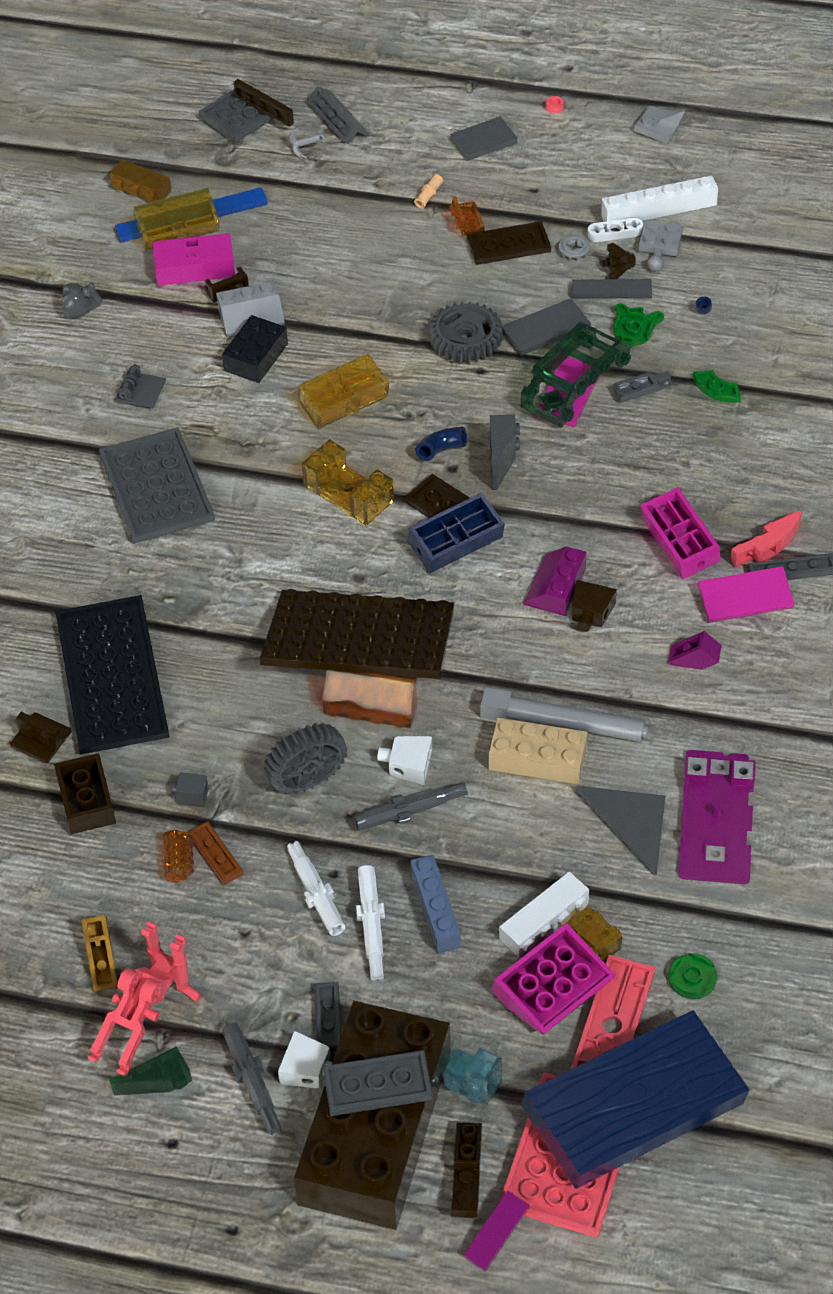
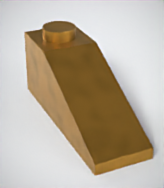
M106 915L81 919L94 991L117 987V976Z

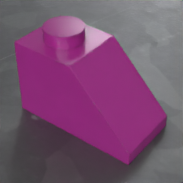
M703 631L671 645L668 663L673 666L703 670L719 663L722 645Z

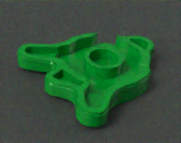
M618 303L615 305L617 318L613 325V333L624 348H632L636 345L644 344L652 337L654 327L664 320V314L661 311L644 314L642 307L629 308L623 303Z

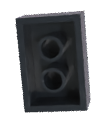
M251 315L222 353L224 371L260 383L288 345L287 327Z

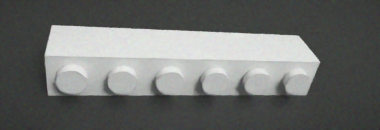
M712 176L602 198L601 217L604 222L628 218H638L644 221L716 206L718 186Z

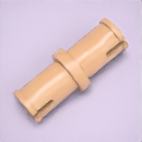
M434 174L428 184L422 187V192L414 200L417 207L424 208L428 201L435 197L437 189L443 183V178L440 175Z

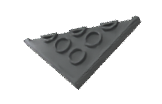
M577 786L576 793L588 803V806L598 817H601L608 824V827L614 834L629 846L630 851L648 866L650 872L657 875L666 796Z

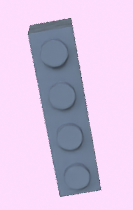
M434 855L411 860V876L437 954L461 948L460 931Z

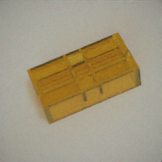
M209 188L134 206V218L144 250L152 249L154 241L198 237L219 231L220 222Z
M366 354L298 385L297 400L317 429H320L387 398L389 394V381L371 356Z

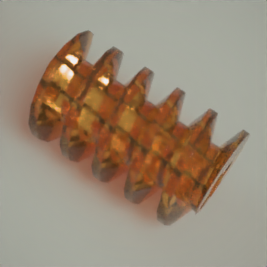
M170 830L163 834L164 877L170 882L178 883L185 881L187 876L194 873V860L192 858L194 855L192 851L193 836L188 832Z

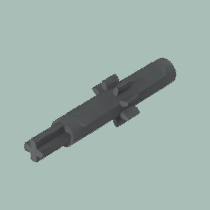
M461 782L445 788L440 787L407 798L398 794L390 797L391 803L355 814L354 821L358 831L393 820H397V823L402 824L410 821L409 815L447 803L449 800L467 795L468 791L465 783Z
M237 1023L228 1024L222 1029V1033L235 1062V1065H232L235 1079L237 1082L243 1080L257 1113L261 1115L269 1135L280 1132L282 1129L274 1111V1104L260 1074L264 1071L259 1056L253 1058Z

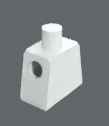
M397 736L394 738L392 749L379 747L377 760L389 762V774L391 776L425 785L432 754V737Z
M294 1031L278 1070L280 1084L319 1088L324 1078L323 1066L332 1065V1062H330V1048Z

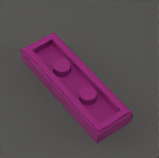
M507 1191L463 1256L486 1272L529 1209V1204L510 1191Z

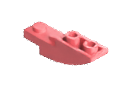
M799 510L792 514H787L777 521L769 522L763 527V535H758L752 540L736 545L732 548L730 563L736 568L752 560L763 562L776 556L797 534L801 525L802 512Z

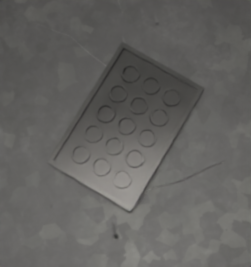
M179 427L99 449L102 462L133 543L215 521V514Z

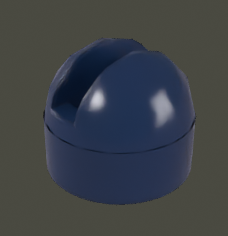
M703 296L696 300V309L700 314H708L711 311L712 301L710 298Z

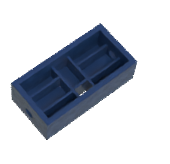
M481 492L410 527L408 543L428 572L432 573L502 538L505 524Z

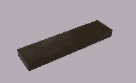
M239 79L233 82L235 97L288 127L294 124L293 109Z

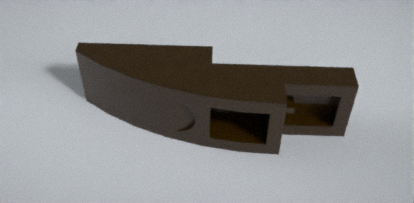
M457 1122L451 1217L477 1218L482 1123Z

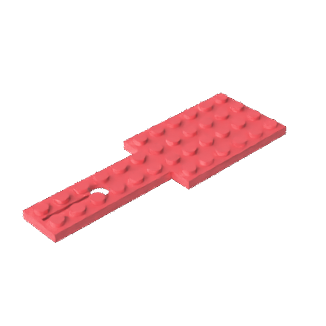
M608 955L606 965L616 977L595 994L571 1069L635 1038L656 967ZM610 1018H614L620 1021L622 1028L616 1033H609L604 1030L602 1024L609 1021ZM543 1072L540 1084L556 1077V1075ZM528 1117L500 1201L506 1192L510 1191L529 1204L530 1207L524 1217L599 1238L620 1167L575 1189Z

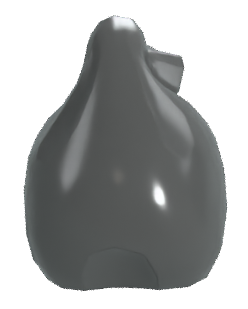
M93 282L84 287L77 283H68L63 286V316L66 318L75 319L82 317L99 307L102 303V298L96 292Z

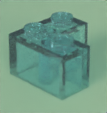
M482 1048L478 1049L475 1056L458 1049L443 1072L444 1085L453 1092H461L467 1095L475 1103H483L488 1106L502 1083V1058Z

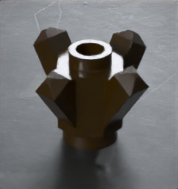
M610 243L607 245L608 256L599 263L602 268L608 267L610 269L609 279H618L627 270L635 266L636 258L632 252L625 251L615 243Z

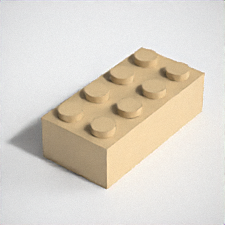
M497 718L489 751V770L579 785L587 750L588 732Z

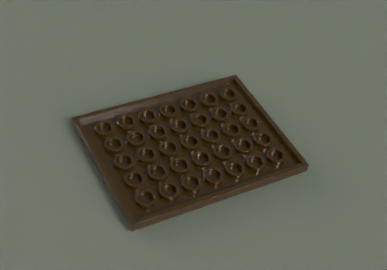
M295 589L282 590L260 656V665L440 679L455 603L445 600L427 601L425 599L414 600L403 597L387 598L380 595L362 596L360 594L346 595L337 592L320 593L313 590L308 592Z

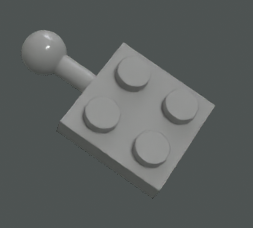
M655 221L644 222L639 251L653 253V256L647 261L650 270L658 271L662 268L663 260L661 254L678 255L683 225Z

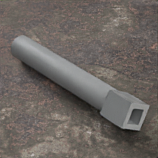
M485 687L480 705L482 719L497 721V718L513 719L586 731L592 734L642 742V738L647 739L649 725H645V720L513 697L510 691Z

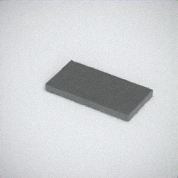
M570 298L502 326L503 334L520 356L587 330L591 328V322Z
M424 1050L323 1066L330 1116L433 1100Z

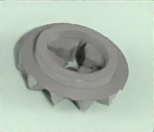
M568 236L559 243V253H562L563 257H569L570 260L572 258L577 260L580 257L585 258L587 253L590 252V243L581 236Z

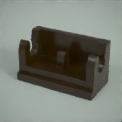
M241 267L236 268L239 273L235 276L222 279L219 282L212 284L209 279L204 280L207 284L204 286V289L213 303L217 302L216 293L249 286L248 275Z

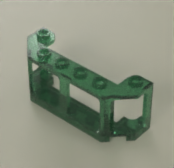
M580 321L534 365L531 371L533 379L528 386L524 385L521 392L520 407L562 428L574 417V401L580 395L582 396L591 384H595L598 377L602 373H606L614 361L616 366L620 368L629 363L631 359V345ZM596 333L615 343L611 346L597 339ZM580 345L588 349L595 346L605 351V353L600 358L595 359L577 350ZM568 356L591 366L574 383H570L552 374ZM542 382L567 395L560 408L559 418L533 405V400L537 393H539V387Z

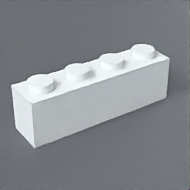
M568 872L499 926V940L518 957L522 956L525 952H530L540 940L548 938L555 928L560 924L564 925L574 913L582 911L588 905L589 889L572 873Z

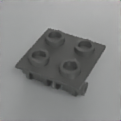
M134 364L130 366L115 401L154 408L166 378L141 374L140 366Z

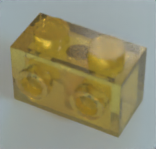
M589 906L568 922V925L604 963L607 961L608 955H614L622 948V934L619 929L608 924L600 912L594 911Z

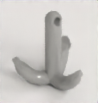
M296 127L292 129L289 135L290 142L293 144L292 150L300 159H307L299 150V147L324 141L325 135L321 133L296 139L299 129Z

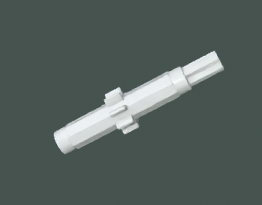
M295 841L293 844L289 843L287 846L288 852L307 891L304 892L308 907L312 908L315 906L330 935L336 936L341 934L345 930V925L332 901L335 897L330 883L323 884L313 863L305 855L298 841Z
M365 865L358 868L361 905H356L357 921L363 920L366 957L369 959L371 980L375 981L377 979H384L382 965L384 953L380 919H385L384 903L378 904L375 868Z

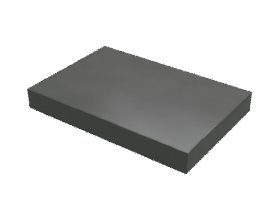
M501 116L450 134L451 140L467 161L518 143V138Z

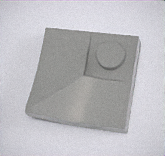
M649 106L635 125L634 131L669 144L685 116V111L665 110Z

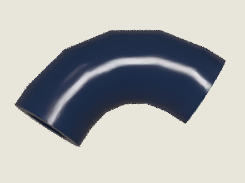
M461 426L436 431L426 436L417 444L415 453L419 459L430 461L436 454L442 451L465 447L467 444L466 430Z

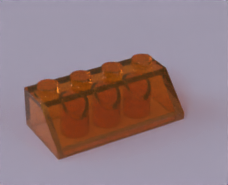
M326 670L322 699L323 714L411 729L417 709L416 680L380 674Z

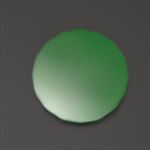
M689 953V955L677 957L671 963L668 973L669 984L673 991L681 997L688 999H701L708 996L715 989L718 977L713 962L704 955Z

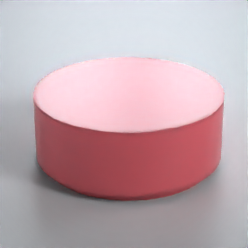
M558 96L549 97L546 100V110L550 113L562 112L564 110V100Z

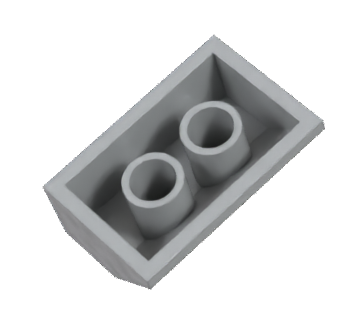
M275 281L216 293L218 310L227 337L237 335L251 315L279 325H285Z

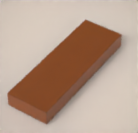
M208 821L188 831L189 838L223 885L244 875L243 869Z

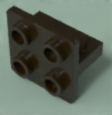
M20 712L16 717L19 732L10 742V746L44 763H49L72 731L70 727L36 712L31 716Z

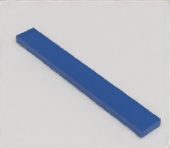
M262 187L121 223L115 225L120 241L125 242L267 205L268 201Z

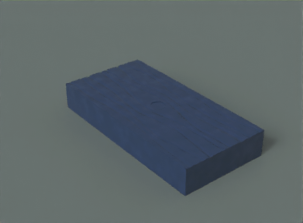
M692 1010L526 1091L521 1106L574 1188L577 1189L744 1104L750 1089L712 1035H710L695 1011Z

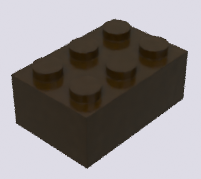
M99 753L54 764L71 834L116 824Z

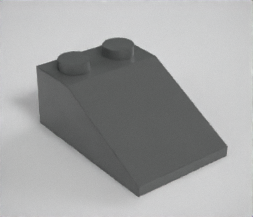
M515 414L490 415V453L493 490H497L516 458V449H520V439L516 437V435H520V423H515Z

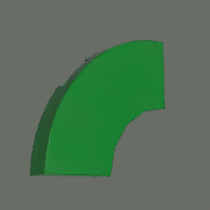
M713 370L693 372V380L704 394L719 401L740 403L741 396L737 383L723 381L715 375Z

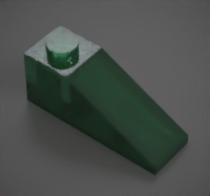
M176 1046L130 1069L125 1076L120 1074L110 1079L109 1082L113 1095L117 1096L168 1093L186 1087L192 1081L190 1069Z

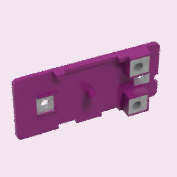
M688 750L686 752L679 878L733 884H748L750 882L751 845L746 844L747 831H752L753 806H748L749 792L754 791L756 761L749 760L747 754L732 753L731 756H725L723 752ZM722 766L724 770L719 771L716 767ZM717 852L720 856L713 857L711 853Z

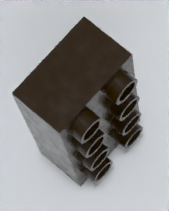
M353 1000L332 1065L424 1050L433 1100L330 1116L325 1085L294 1176L298 1206L397 1230L450 1057V1023Z

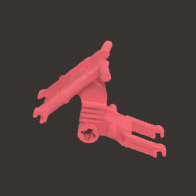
M147 921L146 929L143 928L141 930V935L146 937L151 968L141 967L135 971L126 968L122 972L117 987L123 991V996L118 993L113 996L112 1002L118 1004V1007L107 1014L96 1040L90 1048L92 1054L88 1057L89 1060L95 1063L100 1059L115 1024L133 1031L118 1062L121 1066L117 1069V1073L123 1076L129 1072L131 1062L146 1032L143 1025L145 1018L155 1022L158 1020L160 1013L151 1009L153 1004L163 1002L173 980L176 983L177 991L184 993L195 1002H198L202 995L188 985L187 956L184 950L187 941L186 937L177 934L176 941H172L170 945L173 957L164 953V950L160 949L161 942L158 937L157 925L150 921Z

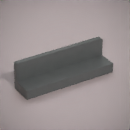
M319 86L316 87L307 101L345 143L349 144L357 132L365 136L368 135L367 130L332 92Z

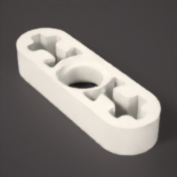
M628 218L593 223L588 227V239L592 242H603L638 237L642 234L643 221L638 218ZM618 228L620 231L613 232L611 229Z

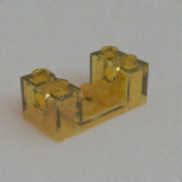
M330 439L301 463L303 485L365 526L394 502L393 479L378 469L369 475V479L360 475L346 465L345 448ZM345 489H352L351 492H344Z

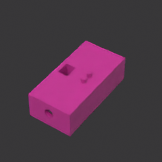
M230 233L153 242L158 286L235 276Z
M679 487L640 505L643 522L682 580L721 561L719 545Z

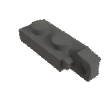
M668 371L657 375L648 372L615 382L613 389L622 403L662 390L671 385V376Z

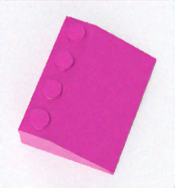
M565 923L495 978L491 991L507 1009L544 1035L613 980L616 975L582 938Z

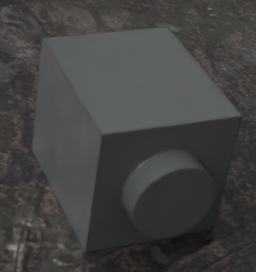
M180 772L178 781H174L172 789L173 795H176L177 804L205 807L209 790L207 775Z

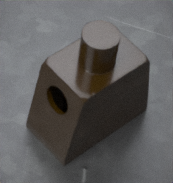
M576 580L572 620L578 622L577 628L579 630L587 632L590 630L591 625L596 627L604 625L616 605L617 589Z

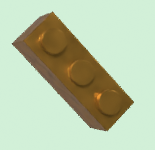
M123 159L109 173L113 188L158 205L171 193L170 177Z

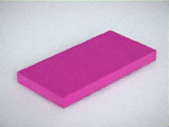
M564 356L536 410V417L575 427L602 372V366Z
M783 566L698 582L708 623L794 608L795 605Z

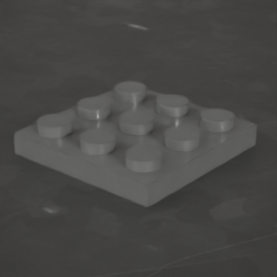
M234 89L198 111L201 119L234 143L274 119L235 97Z

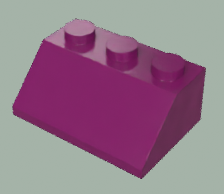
M566 546L546 554L526 596L524 605L566 616L574 597L576 580L581 581L586 570L587 552Z

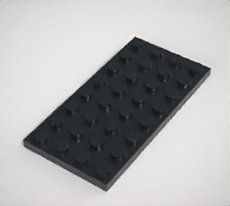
M142 595L55 611L80 755L170 738Z

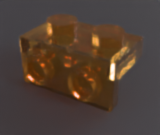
M452 197V205L449 206L450 214L452 217H455V227L460 230L461 235L467 236L470 233L485 231V226L475 201L459 204L457 198Z

